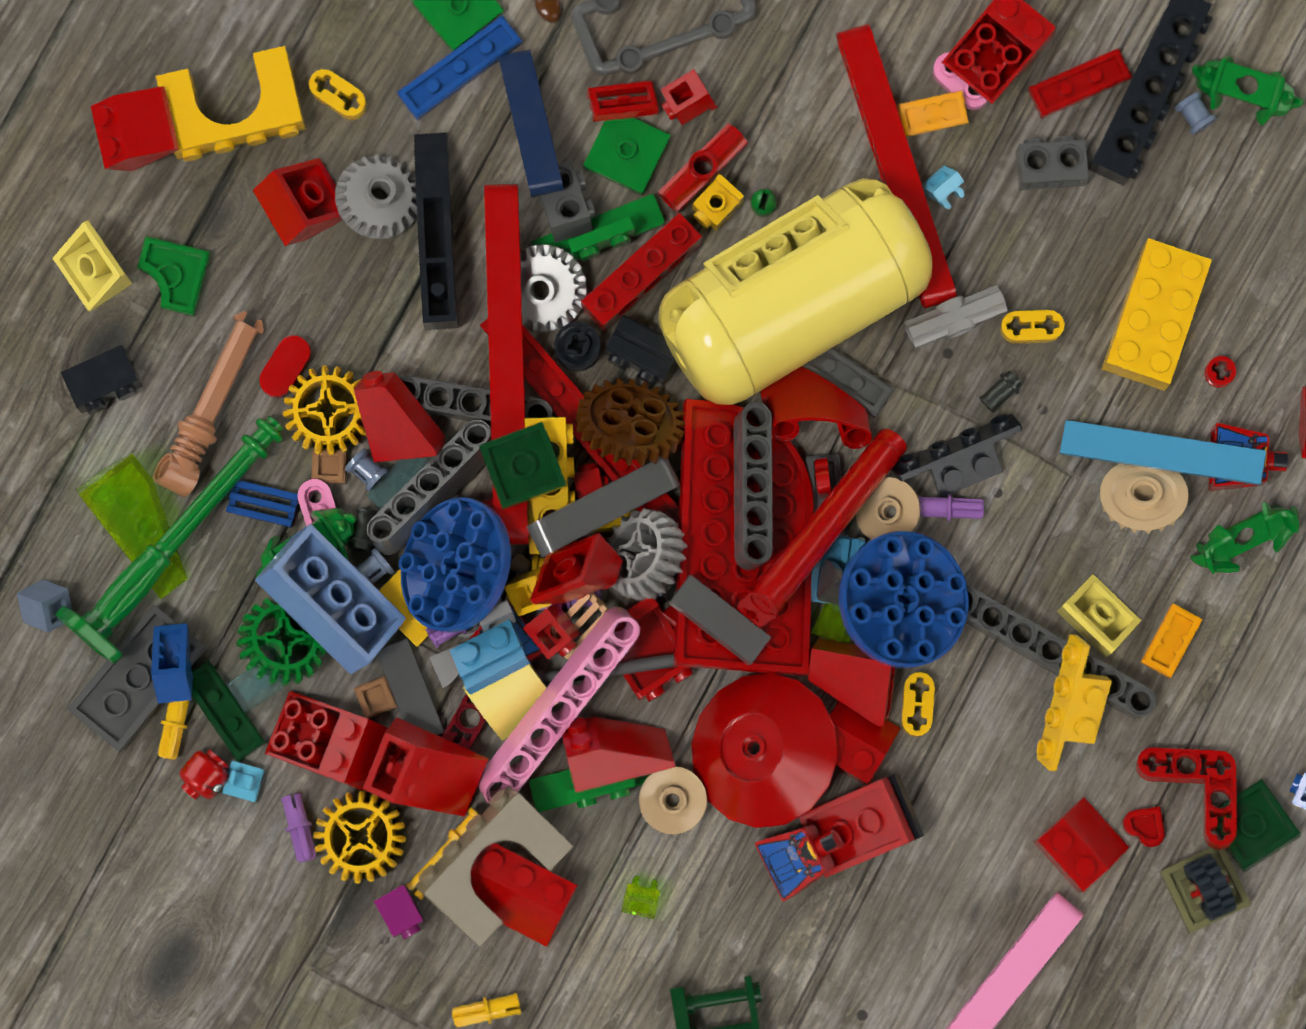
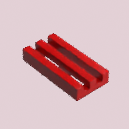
M652 80L590 87L587 89L590 111L593 112V122L658 114L659 107ZM647 93V95L643 96H629L631 94ZM618 96L617 99L600 100V101H598V99H597V98H605V97Z

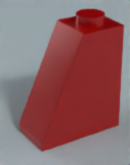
M369 372L363 376L355 387L354 394L374 462L437 456L446 442L445 435L395 372Z
M819 638L812 649L810 648L808 681L876 726L883 727L890 716L896 667L877 662L866 655L857 645Z

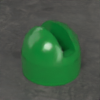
M768 189L756 191L751 197V209L757 216H770L777 207L775 194ZM763 194L769 196L765 210L759 208Z

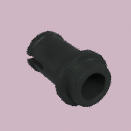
M1010 371L1005 375L1001 373L999 375L1001 379L979 397L981 402L992 413L1011 395L1020 393L1018 389L1022 384Z
M366 508L356 509L354 533L348 539L351 542V549L370 552L371 546H374V544L367 535L366 529L369 521L378 513L377 511Z

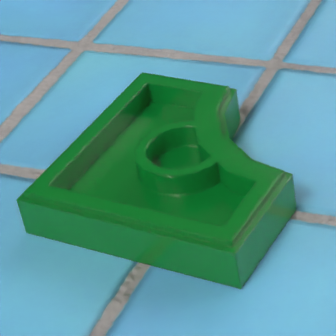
M145 236L137 269L150 275L157 282L161 292V308L163 310L194 317L211 253Z

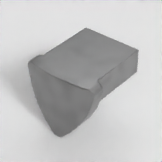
M824 560L819 576L817 600L839 605V587L843 572L836 562Z

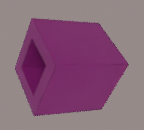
M405 885L373 901L394 938L401 935L403 940L421 931L419 924L425 922V919Z

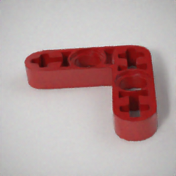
M1147 748L1143 750L1136 762V771L1142 779L1150 782L1203 784L1204 840L1208 846L1216 850H1224L1230 847L1236 836V763L1232 755L1221 750ZM1149 757L1154 758L1156 764H1166L1167 757L1172 758L1170 773H1166L1167 766H1157L1155 772H1151L1149 767L1143 765V763H1147ZM1181 758H1188L1195 764V770L1191 774H1183L1177 769L1176 762ZM1201 759H1206L1204 766H1215L1216 761L1220 760L1222 765L1229 769H1225L1223 775L1217 774V769L1206 768L1205 775H1201ZM1215 792L1226 794L1229 798V805L1221 809L1216 808L1211 803V795ZM1217 817H1224L1222 830L1229 833L1225 835L1222 841L1217 839L1216 834H1211L1217 827Z

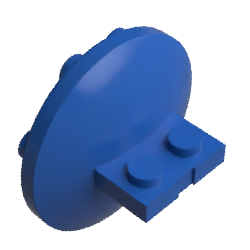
M453 498L433 507L420 521L413 525L404 554L399 559V568L401 570L402 593L411 614L422 625L445 633L460 632L479 623L493 609L504 590L511 562L509 536L500 516L490 506L470 498Z
M908 531L891 532L875 537L862 545L854 553L844 569L839 587V607L844 626L854 643L866 655L877 662L898 668H911L931 663L945 655L954 646L967 620L969 598L962 570L954 557L941 544L930 537Z

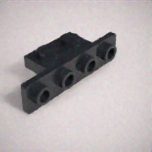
M1013 414L996 416L988 424L978 428L965 429L959 436L950 440L934 442L928 449L917 454L909 453L903 455L892 468V472L900 481H904L930 470L938 494L941 498L945 497L948 494L1003 472L993 443L1023 430L1021 423Z

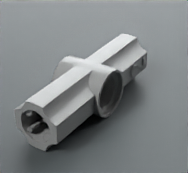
M995 285L965 298L959 296L938 305L935 310L905 321L904 326L910 343L914 349H917L947 336L950 339L973 330L976 327L975 325L1003 315L1008 310L1002 292Z

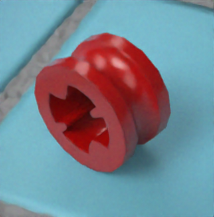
M1226 356L1214 357L1204 369L1206 381L1215 388L1226 387L1236 376L1235 363ZM1219 364L1225 365L1224 371L1229 373L1228 378L1224 376L1221 380L1216 379L1217 374L1212 371V367L1217 368Z

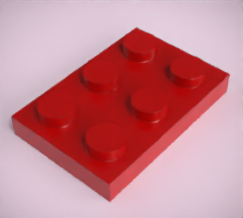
M888 777L818 806L799 817L803 827L814 824L820 836L834 829L842 840L843 847L830 854L835 867L824 875L825 878L915 840Z

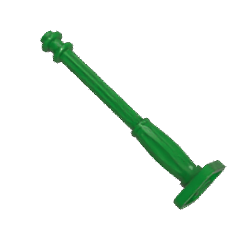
M268 416L266 420L262 418L256 420L255 423L258 429L252 436L243 435L241 437L243 446L154 546L148 545L145 548L146 550L119 574L91 612L87 611L83 616H80L68 607L62 606L54 614L101 657L114 665L121 659L122 652L108 640L113 634L111 630L144 599L164 570L171 565L169 559L255 461L258 458H268L269 454L266 449L273 441L276 443L283 441L280 433L284 428L272 417Z

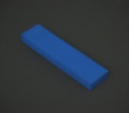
M501 16L399 90L397 95L418 121L497 63L499 56L507 55L522 44V40L506 19Z

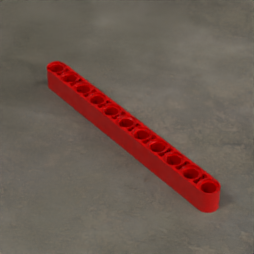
M518 184L484 185L491 440L525 428ZM493 485V510L500 516L506 527L510 545L529 544V532L526 528L528 526V501L503 510Z

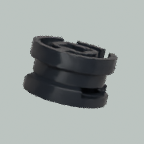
M579 321L571 322L563 326L556 334L554 341L556 358L567 370L574 372L586 371L599 360L601 353L600 338L596 330L589 324Z

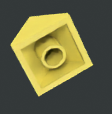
M89 220L81 224L53 257V260L88 311L96 309L132 284Z
M1094 574L1057 610L1105 658L1112 654L1142 621Z

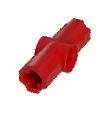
M727 123L701 150L692 154L689 162L658 191V195L672 210L679 213L703 188L715 181L717 175L748 145V141L734 126ZM699 162H707L711 165L712 170L708 174L701 175L694 170V166Z

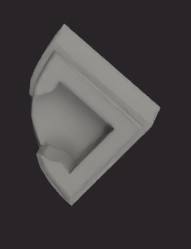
M458 645L429 657L443 689L450 686L459 675L450 650Z

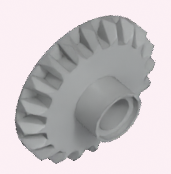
M377 154L370 157L364 156L357 161H353L342 172L336 186L335 201L341 218L353 231L368 238L386 239L401 234L413 224L417 217L416 181L413 171H410L404 162H398L392 156L383 157ZM382 189L388 197L378 200L372 195L371 191Z
M535 245L520 251L523 325L537 331L547 332L559 329L570 323L582 309L581 301L586 297L587 289L583 270L573 256L556 246ZM542 280L548 284L550 290L546 298L540 297L535 293L534 285L536 281Z

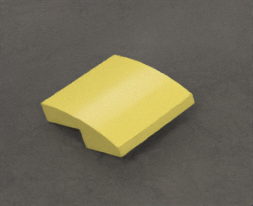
M531 664L471 695L463 687L468 697L502 741L509 737L547 688Z

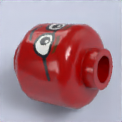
M210 749L207 752L196 751L179 771L180 778L185 782L181 788L195 800L199 796L208 800L212 799L228 782L230 775L227 769L229 765Z

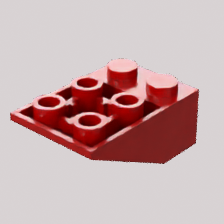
M993 0L941 63L993 105L1054 37L1057 27L1024 0Z
M289 691L265 754L365 792L363 789L388 728L362 716Z
M396 717L384 734L363 789L395 804L465 817L489 759Z

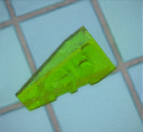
M133 453L103 468L75 489L131 562L143 553L148 545L154 546L169 529L154 481ZM178 550L169 559L171 565L164 570L152 587L160 599L187 580Z

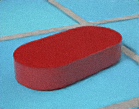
M296 335L285 337L270 357L259 378L262 390L269 397H285L290 393L289 386L296 384L297 377L302 374L311 358V349L305 339Z

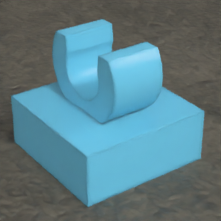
M946 166L941 167L922 184L925 196L937 201L940 206L946 209L951 208L950 203L947 201V196L953 192L959 198L964 197V191L959 187L964 180L958 171Z
M231 761L228 771L230 775L229 780L224 785L222 793L256 803L265 770Z

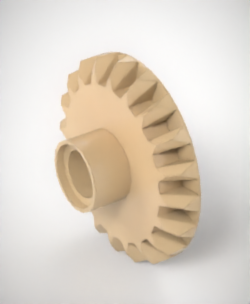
M1118 464L1106 474L1101 483L1100 501L1103 512H1107L1110 521L1119 523L1121 529L1128 527L1134 533L1137 530H1145L1149 534L1155 529L1162 532L1166 526H1174L1176 520L1182 518L1188 504V488L1180 473Z

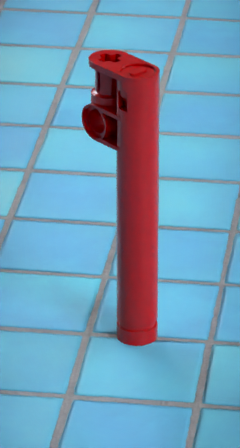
M885 428L877 433L790 544L762 571L757 578L758 582L754 589L738 603L737 609L739 613L758 627L765 626L779 613L786 601L794 594L906 452L907 445L899 434Z

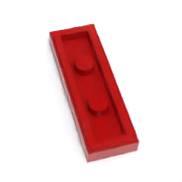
M1119 48L1032 85L1028 87V92L1040 118L1043 119L1128 82L1132 79V76Z

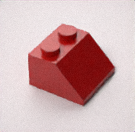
M159 86L113 95L90 106L104 169L134 171L179 150L165 87Z
M320 158L275 169L252 190L284 246L308 240L343 220L336 207V185Z
M600 533L559 548L545 556L530 601L533 605L563 604L573 599H581L587 594L600 589H608L616 583L623 560Z
M838 700L830 714L836 729L838 759L835 768L862 785L867 786L901 728L888 720L883 727L876 726Z
M1084 797L1033 841L1078 893L1084 892L1129 849L1128 845Z

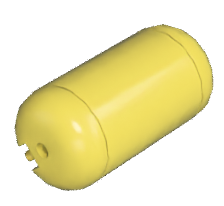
M862 178L842 186L824 198H821L819 195L815 196L704 262L705 268L677 284L664 295L659 306L658 320L673 357L698 393L715 404L732 405L748 399L918 297L927 288L931 280L932 255L921 228L903 200L894 196L886 184L876 179Z

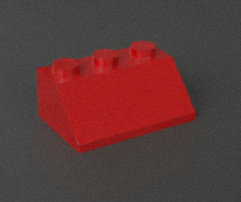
M492 843L480 851L472 864L470 873L474 893L503 922V925L546 947L578 887L576 884L496 843Z

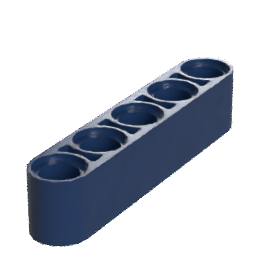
M528 49L499 56L498 59L531 198L562 191L564 188L531 50Z

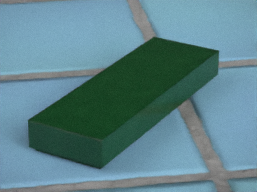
M207 660L192 671V697L236 761H242L265 745V740L212 663Z

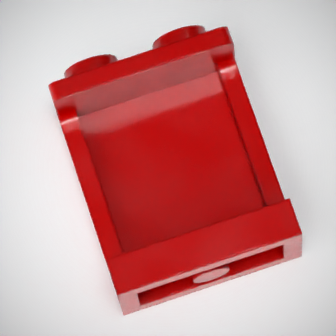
M646 598L645 601L642 600L627 610L638 623L640 630L637 640L620 661L674 654L675 631L662 614L655 599ZM627 621L619 622L614 632L622 631ZM677 666L623 674L622 676L639 702L644 698L651 702L666 692L663 688L664 685L672 680H675L678 684L690 677L694 672L691 669L692 667Z

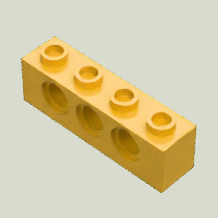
M566 417L525 418V428L543 421L550 442L556 443L560 449L557 461L567 487L561 488L556 494H545L528 501V526L542 519L543 514L547 510H559L575 502V491H568V478H574V457L567 458V444H573V424H566ZM529 534V554H540Z

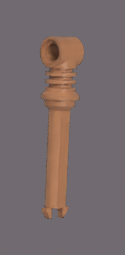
M246 311L233 316L232 319L237 322L193 414L185 417L184 421L178 422L177 427L179 431L177 435L180 438H175L174 443L176 445H172L170 448L173 453L165 454L154 471L153 481L181 497L188 496L197 484L200 469L196 463L200 464L202 462V458L199 456H204L206 453L204 449H208L210 444L216 442L217 438L214 436L216 432L214 427L215 420L256 334H263L264 330L261 320H257L254 327L243 322L247 314Z

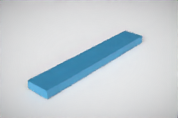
M1068 420L1065 421L1060 449L1061 455L1260 486L1267 454L1264 450Z

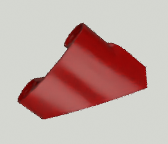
M802 366L760 391L763 404L771 412L772 438L776 441L784 442L794 439L799 434L798 421L809 420L837 423L843 444L851 449L863 448L872 440L867 410L845 391Z

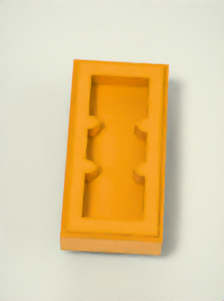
M962 90L897 105L906 137L969 124Z
M1172 603L1140 663L1170 679L1203 619Z

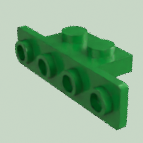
M650 194L596 215V218L591 219L593 231L555 243L551 233L533 240L531 246L552 245L565 250L575 260L580 258L581 260H587L597 256L600 250L610 246L612 248L621 247L629 243L631 238L663 226L665 221L655 196Z
M570 769L531 779L529 784L538 812L577 803V807L580 809L598 804L596 797L609 794L611 800L631 795L629 788L643 785L651 774L580 792L575 791Z

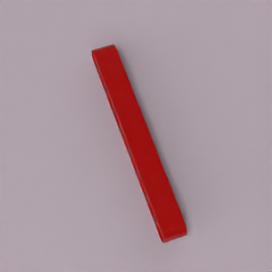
M869 24L836 33L838 47L881 181L888 186L894 196L902 199L921 228L932 255V277L927 288L919 295V299L924 309L939 305L957 297L956 290Z

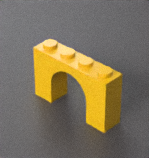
M285 46L253 53L261 89L260 100L256 109L248 118L235 124H219L209 120L201 113L193 77L188 68L156 76L158 87H165L179 146V150L174 152L177 159L183 158V161H193L201 158L202 153L215 151L218 154L227 153L234 150L236 145L245 143L248 146L261 145L267 142V138L278 135L280 138H291L298 135L300 130L306 129L289 55Z

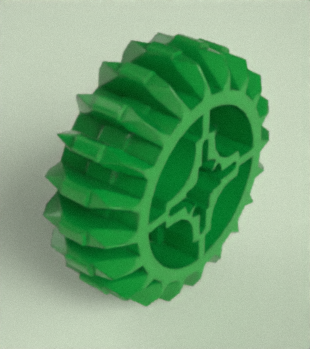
M265 598L262 602V607L254 604L250 609L252 614L246 613L242 618L245 625H240L237 629V633L242 637L237 640L236 646L245 648L239 654V658L241 660H251L246 666L247 671H251L256 667L259 670L256 675L257 680H261L266 674L269 676V685H274L277 678H280L283 687L288 686L290 677L296 684L301 683L303 675L310 678L314 674L313 668H319L323 663L319 657H324L327 651L276 601L273 604L269 598ZM275 618L273 631L265 632L263 636H257L258 626L266 620ZM289 620L297 624L302 631L293 629ZM279 634L284 642H288L285 648L281 640H276ZM301 646H308L304 659L297 663L289 664L292 650H299ZM262 651L270 652L275 657L276 662L267 658Z

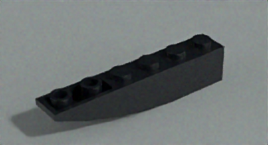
M447 133L415 134L416 205L423 325L425 330L459 328Z

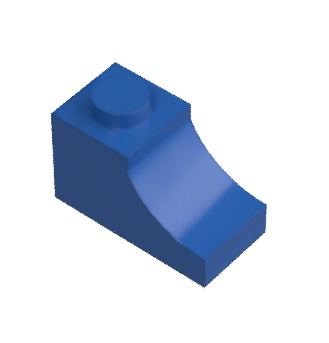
M187 623L154 626L151 676L158 703L192 700L193 675Z

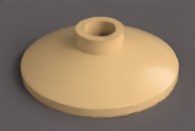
M886 477L856 514L857 524L862 533L870 540L891 532H913L920 518V501L916 492L909 484L897 478ZM891 507L896 508V515L893 518H889L887 515Z
M675 766V768L652 773L645 780L640 790L639 806L644 819L652 828L665 834H680L689 831L699 823L706 810L707 796L702 782L694 773L682 767ZM671 793L679 797V803L674 807L666 803V797Z

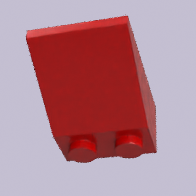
M592 716L588 718H575L562 735L576 792L675 768V762L664 728Z

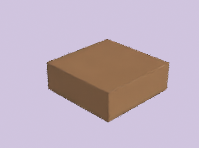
M313 449L311 479H318L326 484H346L345 467L347 465V452L343 453L341 450L334 449V455L330 456L327 449H322L321 454L317 455Z
M386 676L354 688L364 716L367 719L398 708Z

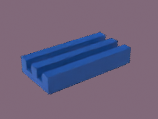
M239 480L233 486L232 492H230V500L226 512L292 528L299 502L298 494ZM240 489L290 500L291 503L288 506L241 495L239 492ZM239 501L288 513L287 519L238 508L236 504Z

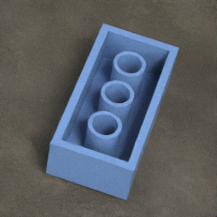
M309 524L293 535L255 579L350 675L368 665L406 619L312 524Z

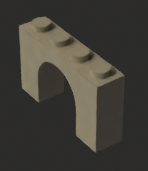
M509 786L505 790H499L494 794L489 802L490 806L481 815H476L468 822L466 826L467 831L458 840L451 841L444 848L443 856L434 866L430 865L422 871L418 878L419 882L415 885L435 907L478 947L503 923L476 896L471 885V867L480 851L497 841L517 842L541 866L551 871L573 847L525 798Z

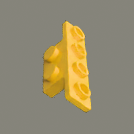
M1074 634L1069 635L1067 645L1064 646L1062 651L1060 672L1054 681L1053 698L1050 708L1046 711L1042 739L1039 740L1036 749L1037 760L1049 771H1057L1065 741L1095 744L1112 682L1106 676L1083 674L1090 645Z

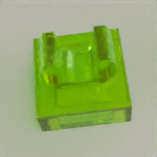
M824 603L812 633L821 638L836 642H849L851 638L843 633L845 626L839 605Z
M635 876L632 879V884L627 883L621 912L655 919L661 891L657 890V880H652L651 887L648 888L639 886V876Z

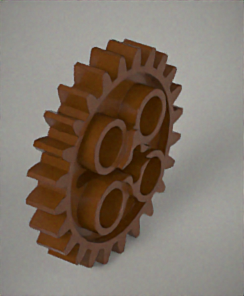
M617 378L616 385H612L609 381L604 380L603 388L594 384L592 392L585 391L584 398L579 401L575 421L578 422L577 431L583 432L581 440L591 441V450L601 448V457L611 454L615 463L620 458H625L628 466L631 465L632 460H637L641 466H644L646 459L657 464L659 456L663 459H668L669 452H676L677 446L681 445L684 434L685 422L682 421L683 412L677 411L678 402L669 403L670 394L662 396L658 394L659 387L649 390L645 381L641 386H636L634 379H630L629 384H624L620 378Z

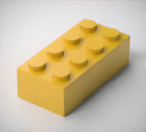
M1148 238L1142 247L1101 370L1165 391L1171 384L1212 259Z

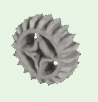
M643 509L640 512L632 510L630 517L622 516L621 526H613V536L605 537L609 545L623 560L618 579L612 588L627 598L643 601L646 598L656 599L657 593H666L667 584H676L674 575L682 572L679 564L681 561L686 560V557L681 551L687 547L684 541L681 540L684 533L678 528V524L673 519L660 511Z

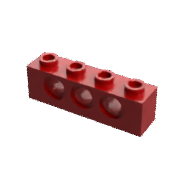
M678 213L581 301L582 310L605 333L702 245V236L681 213Z

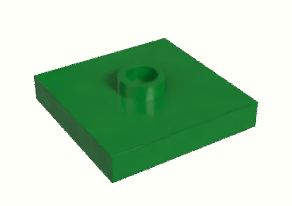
M412 0L413 6L452 52L504 14V9L496 0Z
M633 117L604 121L586 157L583 168L642 196L671 135Z

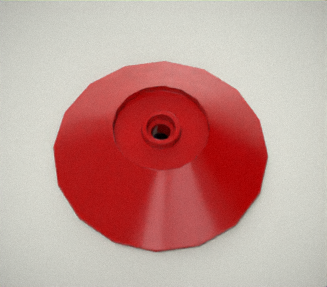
M775 673L742 676L717 691L700 713L691 742L693 773L702 782L706 791L707 801L727 819L754 828L786 825L809 812L830 786L838 759L835 725L822 699L799 680ZM757 742L760 745V751L754 755L752 746Z

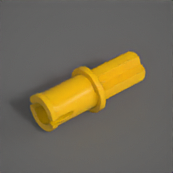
M189 701L168 703L165 721L161 720V724H164L158 749L159 757L171 760L177 758L183 729H187V725L184 724Z
M517 993L489 1000L483 997L481 1002L462 1005L452 1009L453 1021L456 1027L488 1021V1024H492L491 1020L517 1014L521 1015Z

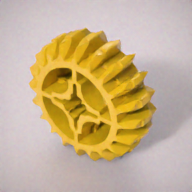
M324 365L321 368V376H317L313 368L309 369V375L312 379L306 381L302 375H299L297 379L302 385L300 389L293 385L289 386L288 389L295 395V398L285 397L283 402L293 407V409L284 410L283 416L288 419L294 418L285 427L288 431L298 429L292 436L295 442L305 437L302 444L303 449L308 450L315 443V454L320 455L323 447L327 446L328 454L333 456L335 445H339L341 451L346 453L348 449L344 442L350 440L354 446L359 444L354 436L356 432L366 436L364 427L360 426L363 422L354 394V389L361 379L351 384L354 378L353 372L348 371L341 378V367L336 366L333 375H329V369ZM331 386L345 389L352 395L355 403L347 404L346 401L335 400ZM321 387L318 401L302 408L307 396L315 389ZM327 398L333 409H336L335 413L331 412L333 416L329 417V423L323 412H320L321 408L325 409L323 406L327 404ZM354 414L349 426L335 435L337 422L341 418ZM302 418L321 421L325 436L309 431L304 426Z
M360 791L358 802H354V797L349 792L345 794L346 805L343 806L342 802L335 798L333 803L338 810L333 812L327 807L323 809V812L330 819L328 822L322 819H318L316 822L317 825L325 827V832H315L314 838L324 839L325 844L317 845L315 851H327L328 854L322 857L320 862L323 865L328 864L330 861L334 862L329 870L331 874H336L340 868L344 869L341 874V880L347 881L350 873L353 872L354 882L357 884L361 883L362 873H366L369 882H374V870L377 869L382 877L387 875L385 868L382 866L384 863L393 868L397 866L396 861L390 858L392 853L399 856L403 855L404 851L400 848H395V843L406 842V837L396 836L395 831L404 829L405 824L402 822L393 824L392 820L396 819L400 813L397 810L389 814L386 813L391 805L388 800H385L378 807L376 805L379 801V796L373 794L368 803L366 802V793ZM358 809L373 811L372 815L359 825H353L343 817L345 814ZM381 819L385 823L388 835L384 850L373 838V833ZM336 825L343 830L347 837L346 844L339 856L333 845V832ZM347 826L359 832L367 829V842L373 846V849L361 843L353 846L352 840L355 838L352 837L353 833L347 829ZM360 850H367L378 858L372 863L363 866H354L347 863L351 856H354Z

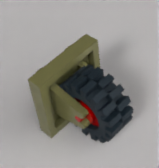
M1210 847L1159 871L1188 933H1192L1252 905L1225 849L1216 850Z

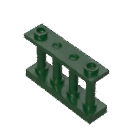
M751 976L744 977L745 987L694 996L691 993H684V987L670 989L676 1029H697V1027L690 1028L688 1014L694 1013V1009L748 1001L751 1021L707 1029H760L756 1003L762 1002L759 982H752Z

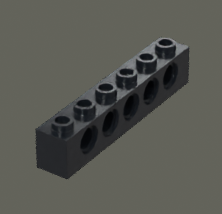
M1204 0L1169 1L1088 170L1122 186L1125 185L1129 177L1135 180L1143 164V161L1139 160L1138 157L1143 148L1149 151L1157 135V132L1153 131L1152 128L1157 119L1163 122L1171 106V103L1167 102L1166 99L1171 90L1177 93L1185 77V74L1180 73L1184 62L1191 64L1199 48L1198 45L1194 44L1198 33L1205 35L1213 19L1212 16L1208 15L1212 4ZM1183 25L1187 28L1189 35L1185 37L1178 36L1174 32L1173 26ZM1163 53L1171 55L1174 58L1175 64L1171 66L1164 65L1160 61L1159 55ZM1148 82L1156 83L1160 87L1161 93L1157 95L1150 94L1146 90L1145 84ZM1134 111L1144 113L1147 122L1143 124L1136 123L1132 119L1131 113ZM1117 141H1129L1133 146V151L1130 153L1120 151L1117 147Z

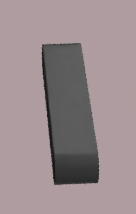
M413 376L399 377L406 386H412L416 389L414 397L429 415L469 422L482 420L491 425L490 390ZM438 391L446 392L449 395L447 403L443 406H434L431 403V397L434 393ZM525 396L526 418H529L530 413L534 409L539 408L547 412V417H553L552 408L545 400ZM470 397H476L482 401V405L478 411L468 412L463 408L464 402Z
M751 402L746 405L734 420V556L738 566L748 571L757 569L768 561L772 555V417L769 408L760 402ZM747 414H752L758 419V427L748 423ZM750 446L757 450L759 460L749 457L746 450L747 447ZM747 479L754 480L758 484L759 493L749 490ZM747 512L757 515L759 526L749 523ZM748 545L757 548L760 555L759 559L756 560L749 556L747 552Z
M473 420L467 423L439 451L437 456H434L369 521L366 529L367 535L380 553L391 555L398 552L408 542L413 525L420 521L433 507L451 499L485 465L479 445L491 441V429L486 422ZM486 437L481 443L474 444L478 438ZM462 460L461 464L457 467H450L455 461ZM432 484H439L436 489L427 491L428 487ZM411 507H415L413 512L407 515H403L405 510ZM391 531L389 536L380 539L382 533Z
M660 457L657 464L650 462L530 524L526 528L541 557H544L680 486L681 483L669 460Z

